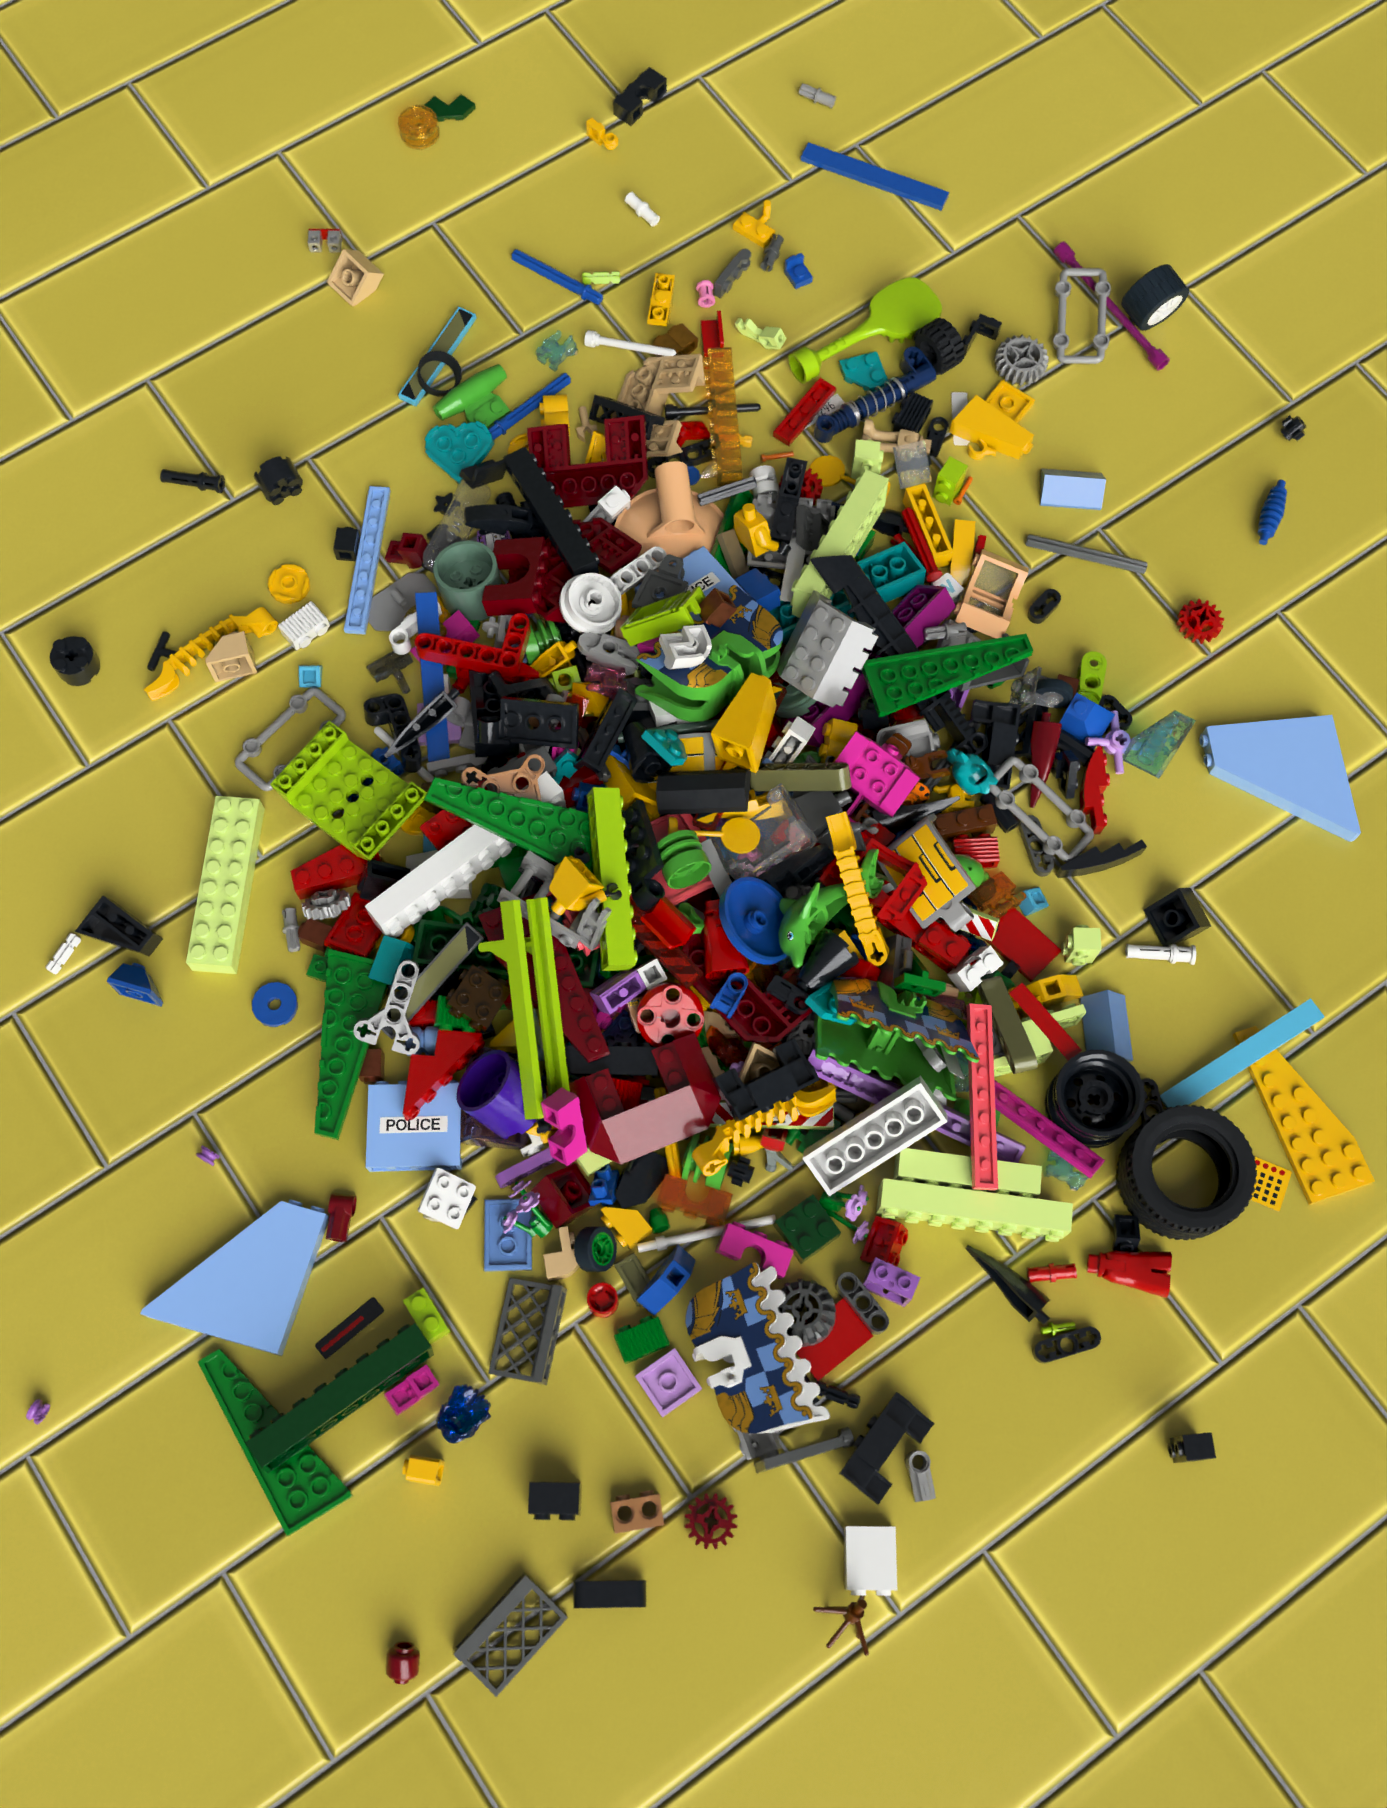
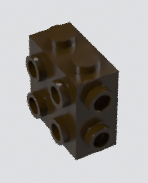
M472 965L470 970L465 968L458 978L461 981L458 988H452L445 998L449 1001L446 1008L449 1009V1014L455 1018L460 1019L462 1017L469 1021L468 1025L478 1032L483 1030L485 1032L509 996L510 988L505 980L501 978L496 980L489 975L490 972L480 965L478 967Z

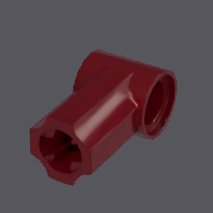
M331 1194L328 1206L330 1217L326 1233L327 1240L347 1242L351 1217L354 1216L356 1210V1196Z

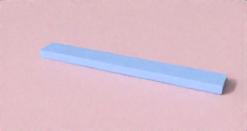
M369 486L344 625L345 633L366 635L391 493L390 487Z

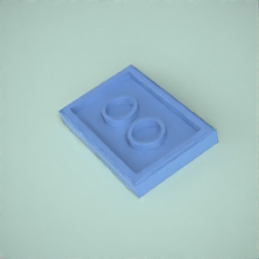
M520 1199L485 1200V1272L532 1270V1237L526 1231L514 1225L506 1234L503 1233L505 1227L502 1224L504 1216L517 1208ZM530 1209L526 1213L524 1211L518 1212L516 1221L530 1228L529 1221L532 1218V1210Z

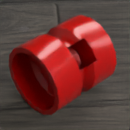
M605 1282L597 1283L589 1289L587 1304L591 1313L599 1318H608L617 1311L619 1305L618 1294L612 1285Z

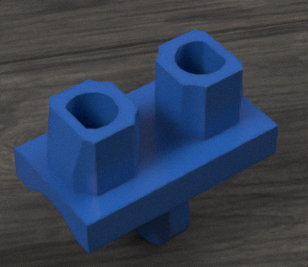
M610 1164L595 1172L589 1197L590 1206H595L598 1203L608 1206L616 1201L615 1193L620 1174L618 1170H611Z

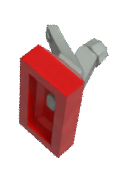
M764 1128L760 1145L765 1148L767 1154L765 1169L769 1172H775L776 1162H779L789 1171L794 1169V1166L780 1152L784 1149L788 1129Z

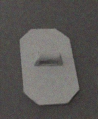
M408 573L372 598L368 622L375 631H392L403 622L407 615L416 612L415 593L436 592L437 588L425 574Z

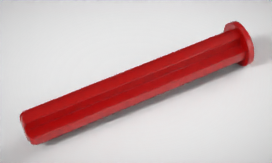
M907 507L902 510L901 515L922 565L926 569V580L928 582L936 581L941 578L942 572L936 566L913 509Z

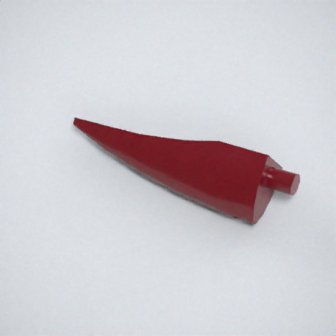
M1047 712L1042 713L1041 721H1034L1031 736L1032 765L1038 769V777L1045 784L1055 758L1062 728L1061 723L1050 722L1051 713ZM1031 783V808L1035 807L1042 793L1033 783Z

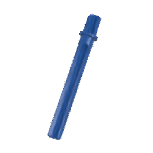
M515 249L512 253L513 261L580 295L583 300L587 299L597 305H600L603 301V294L592 289L591 285H585L518 249Z
M567 373L561 374L501 420L494 421V425L488 428L493 440L501 434L505 435L509 428L538 408L539 402H543V396L555 395L570 384V376Z

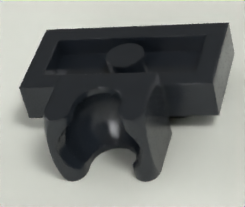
M1072 750L1056 752L1054 758L1055 768L1051 767V773L1055 779L1060 778L1059 789L1064 797L1072 799L1075 796V790L1078 788L1077 772L1080 770V760L1076 758Z

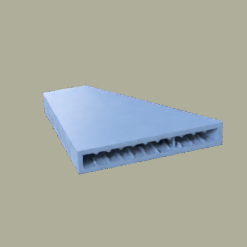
M1332 715L1206 726L1200 735V746L1204 748L1205 753L1204 765L1208 767L1210 775L1349 842L1354 841L1361 834Z
M289 1199L288 1203L280 1201L145 1306L140 1314L282 1356L329 1222V1216L324 1213V1209L316 1206H311L308 1209L302 1207L303 1204L295 1200Z

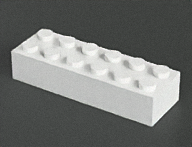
M919 1076L806 1148L802 1159L828 1196H831L948 1122L947 1113L923 1078Z

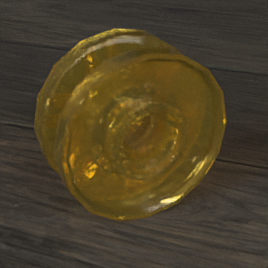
M415 105L408 107L399 116L398 127L402 141L408 147L425 149L436 143L439 138L440 129L437 116L431 108Z

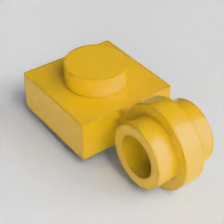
M592 117L586 121L587 136L600 146L604 144L608 150H613L617 147L618 137L614 133L605 134V128L602 123L597 122Z

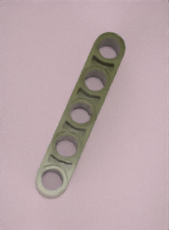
M762 763L757 773L751 772L750 790L754 789V791H843L852 787L848 763Z
M996 976L981 980L982 982L977 986L983 1005H992V1026L1012 1073L1017 1074L1037 1069L1038 1063L1035 1052L1002 977Z

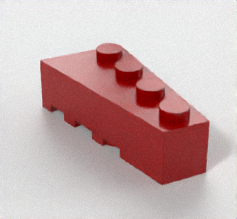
M339 845L290 871L295 892L299 899L302 900L310 898L317 891L343 889L357 885L367 860L357 857L343 845ZM380 851L372 858L373 860L382 862Z

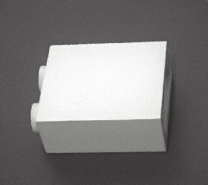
M844 1526L845 1590H851V1595H866V1590H876V1595L891 1596V1590H897L896 1527Z

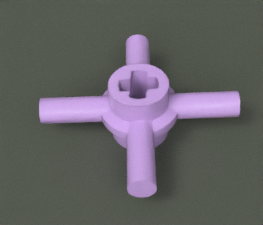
M1111 711L1115 714L1110 722L1111 731L1105 738L1086 737L1085 745L1103 746L1108 754L1114 755L1115 774H1123L1122 754L1129 747L1137 748L1139 744V748H1147L1148 740L1144 739L1142 742L1145 743H1141L1142 739H1130L1127 732L1120 730L1118 711Z

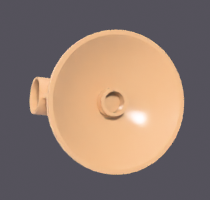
M672 461L659 465L654 471L657 488L645 491L634 497L630 501V508L628 510L624 508L623 512L617 517L614 526L641 544L642 548L639 556L655 546L663 548L667 555L670 554L682 559L692 551L698 550L703 546L711 553L724 517L723 512L714 503L700 506L697 499L699 493L691 491L688 467L685 463Z

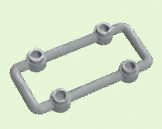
M1066 268L1060 273L1059 282L1055 286V295L1059 298L1058 329L1057 334L1053 338V347L1057 350V359L1061 363L1098 364L1104 359L1105 350L1108 348L1110 341L1109 336L1105 334L1106 298L1110 295L1111 285L1107 282V273L1103 269ZM1067 276H1099V282L1095 285L1094 291L1098 298L1097 335L1093 339V347L1097 351V356L1065 355V349L1069 345V336L1065 334L1066 301L1071 292V284L1067 281Z
M313 687L302 695L292 696L288 709L256 739L250 738L243 743V751L235 758V766L261 790L271 791L273 788L270 783L291 761L286 765L276 766L273 770L274 777L267 783L243 762L248 757H257L262 751L261 745L295 713H304L308 707L307 702L313 696L318 698L337 715L331 721L339 727L345 721V711L320 689ZM330 720L321 723L319 730H321L325 726V724Z
M1015 756L1007 758L994 772V776L998 781L1014 765L1019 770V778L1022 782H1032L1066 815V824L1070 828H1080L1085 835L1072 851L1067 854L1062 849L1063 844L1060 838L1049 836L1014 803L1015 797L1012 792L1008 790L1002 791L997 785H990V792L996 797V806L999 809H1009L1043 842V851L1046 854H1056L1066 863L1078 857L1094 837L1093 829L1085 822V814L1079 809L1073 810L1038 777L1039 772L1034 765L1025 764Z

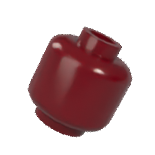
M406 1641L397 1642L387 1652L386 1675L393 1679L396 1684H407L409 1680L415 1678L419 1673L420 1652L414 1647L413 1643Z

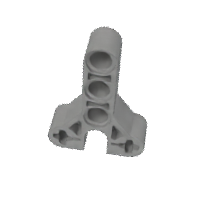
M405 959L400 963L386 1006L371 1017L361 1018L357 1021L353 1030L354 1036L357 1039L376 1045L380 1030L383 1027L390 1026L396 1032L391 1050L406 1055H411L418 1051L420 1038L413 1032L406 1015L419 973V965L415 960ZM405 964H411L415 968V973L411 976H406L402 972V967ZM403 986L408 990V995L404 998H399L395 994V989ZM396 1008L400 1011L401 1017L397 1020H392L388 1016V1011ZM364 1024H367L368 1029L371 1030V1032H367L365 1035L361 1034L362 1030L358 1027H362ZM409 1038H412L413 1043L416 1045L406 1048V1043L403 1040L407 1041Z

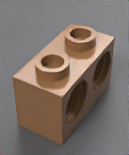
M654 1490L639 1492L640 1497L630 1499V1494L615 1496V1502H610L615 1534L663 1526L664 1520L660 1494L655 1495ZM646 1502H653L656 1505V1513L651 1517L645 1516L642 1512V1507ZM622 1506H628L632 1510V1516L627 1521H622L618 1517V1510Z

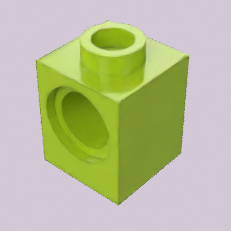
M576 665L551 672L550 678H548L558 694L562 693L563 690H572L573 682H581ZM560 675H566L569 678L567 686L559 684L558 678Z

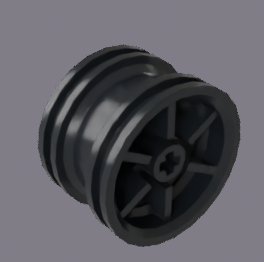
M1088 1050L1072 1057L1053 1078L1046 1091L1045 1112L1049 1120L1089 1149L1101 1148L1116 1141L1138 1120L1144 1107V1085L1134 1066L1125 1058L1106 1050ZM1102 1076L1104 1078V1082L1097 1080L1096 1077ZM1074 1079H1080L1082 1085L1076 1086L1073 1082ZM1113 1093H1117L1120 1096L1118 1101L1114 1100ZM1093 1099L1095 1104L1090 1105L1088 1101ZM1067 1100L1074 1101L1075 1106L1068 1107L1066 1104ZM1106 1114L1113 1116L1112 1122H1108L1105 1119ZM1084 1117L1090 1118V1125L1083 1124L1082 1120Z

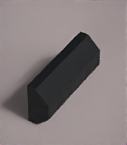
M750 769L662 772L657 778L656 787L659 815L748 812Z

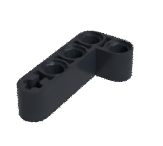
M400 694L374 697L364 703L366 723L371 726L389 723L394 741L411 722L405 700ZM416 739L398 751L403 769L409 773H416L422 767L421 749Z

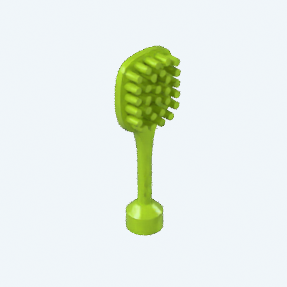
M908 277L898 280L883 288L872 298L869 304V317L857 328L817 351L802 347L789 354L788 362L791 371L796 379L804 384L819 375L821 362L861 340L881 334L883 337L888 336V341L891 343L895 339H898L899 343H904L905 337L912 339L917 330L931 321L940 318L942 305L933 290L920 279Z

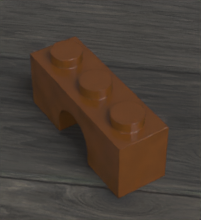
M992 804L936 815L937 818L933 822L946 843L952 842L954 837L964 833H971L972 837H977L981 834H992L998 824Z

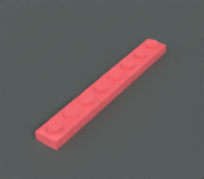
M969 1003L966 1006L967 1032L980 1059L978 1063L968 1060L972 1189L995 1191L998 1189L992 1005Z

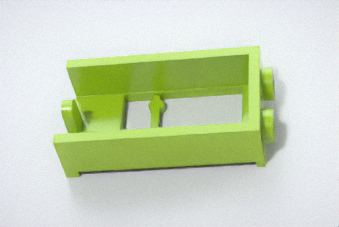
M695 587L692 592L688 590L686 593L683 592L646 606L638 607L620 627L622 635L627 640L629 646L660 637V634H669L681 630L683 626L694 625L695 623L690 613L693 612L695 615L701 613L699 604L705 598L701 587Z

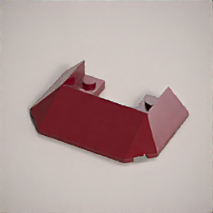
M645 415L604 419L607 458L605 462L571 465L569 429L567 424L527 428L529 453L535 455L538 462L537 466L538 468H543L547 482H552L555 495H560L563 501V508L598 505V501L615 486L620 490L624 489L629 494L630 501L648 480Z
M593 518L590 522H581V519L572 521L573 524L577 523L580 527L582 538H587L591 547L590 551L597 554L600 561L598 566L608 573L613 574L619 568L625 567L638 558L642 548L641 544L603 518ZM548 538L545 542L546 545L550 546L551 556L547 560L548 571L544 575L545 587L541 590L542 601L538 605L537 614L546 621L567 623L560 610L559 597L562 588L572 576ZM509 569L510 577L507 584L522 579L528 570Z
M702 930L701 933L692 934L688 942L683 945L682 957L699 973V976L690 984L711 1005L715 996L728 979L726 971L725 977L722 979L709 980L705 977L704 932ZM793 967L782 978L798 987L796 985L798 982L796 976L800 969ZM748 978L746 991L730 1020L726 1014L715 1009L744 1041L778 1043L813 1012L809 1008L802 1015L793 1013L785 1008V1003L769 993L766 996L765 992L762 994ZM731 982L732 988L736 990L742 989V985L739 982ZM803 998L794 999V1005L797 1008L803 1009L806 1007L807 1004Z
M695 1033L675 1039L673 1042L651 1050L669 1094L627 1111L624 1109L608 1068L569 1083L570 1092L575 1093L580 1100L579 1105L583 1118L585 1139L590 1152L618 1164H624L709 1129L721 1097L712 1080L713 1076Z

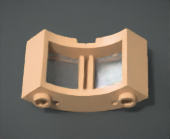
M982 549L980 555L976 553L973 559L972 566H975L961 603H957L953 614L956 615L955 622L957 623L965 622L966 626L993 638H1002L1010 624L1014 610L1012 608L1014 604L1012 600L1017 599L1028 575V567Z

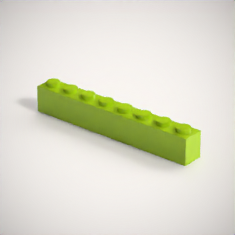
M593 787L587 794L593 873L604 886L603 891H606L608 884L615 883L618 889L612 891V893L618 890L622 893V897L618 900H612L610 897H607V901L600 903L597 908L598 913H601L606 907L612 910L606 920L607 924L599 941L602 971H629L637 963L638 955L633 943L635 940V928L632 927L631 921L633 906L630 905L629 899L631 884L628 883L627 877L629 862L626 861L625 855L627 840L624 839L623 833L625 829V818L622 817L621 811L623 808V797L620 796L619 788Z

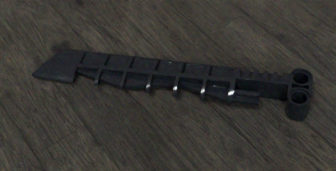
M852 555L816 557L810 560L834 594L842 589L844 590L852 608L847 612L848 615L853 612L857 621L866 622L875 628V631L872 633L879 636L875 646L880 649L876 652L877 656L882 652L886 656L919 651ZM948 690L915 703L919 716H924L934 732L939 731L943 727L947 729L957 744L953 748L959 752L978 755L987 747L988 739L986 735L977 732L974 727L971 728L969 725L970 720L967 721L964 718L966 716L965 713L962 714L960 712L961 708H957L955 705L956 701H952L950 698L952 695ZM972 740L976 742L977 748L973 745Z

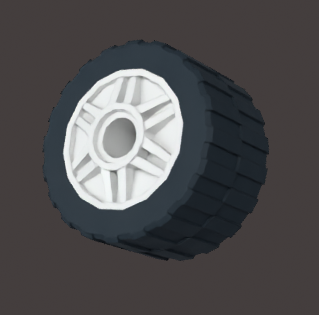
M1164 264L1152 269L1133 284L1123 297L1121 305L1141 331H1146L1175 313L1187 299L1189 288L1171 265Z

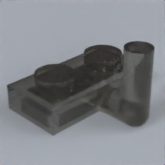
M392 651L366 666L369 674L377 683L393 674L402 693L407 694L410 692L407 681L400 671L413 663L409 653L398 655Z

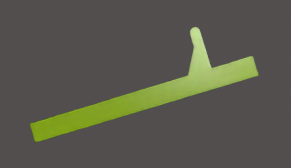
M547 897L526 900L530 937L524 938L520 899L500 902L504 940L483 942L478 945L480 952L490 951L507 962L525 1119L544 1118L541 1106L543 1095L526 951L533 956L548 1094L550 1096L560 1088L570 1092Z

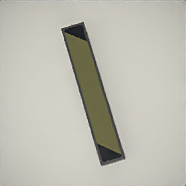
M469 922L464 924L417 977L406 1010L409 1022L485 938ZM406 989L399 998L406 997L408 990ZM392 1008L388 1011V1016L392 1020H397L401 1017V1013L398 1009ZM386 1026L381 1029L392 1040L396 1037V1032L392 1027Z

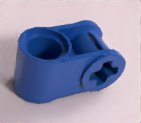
M739 972L731 974L709 1008L719 1010L726 1014L730 1020L748 985L746 976ZM731 982H739L742 985V989L736 990L732 988Z

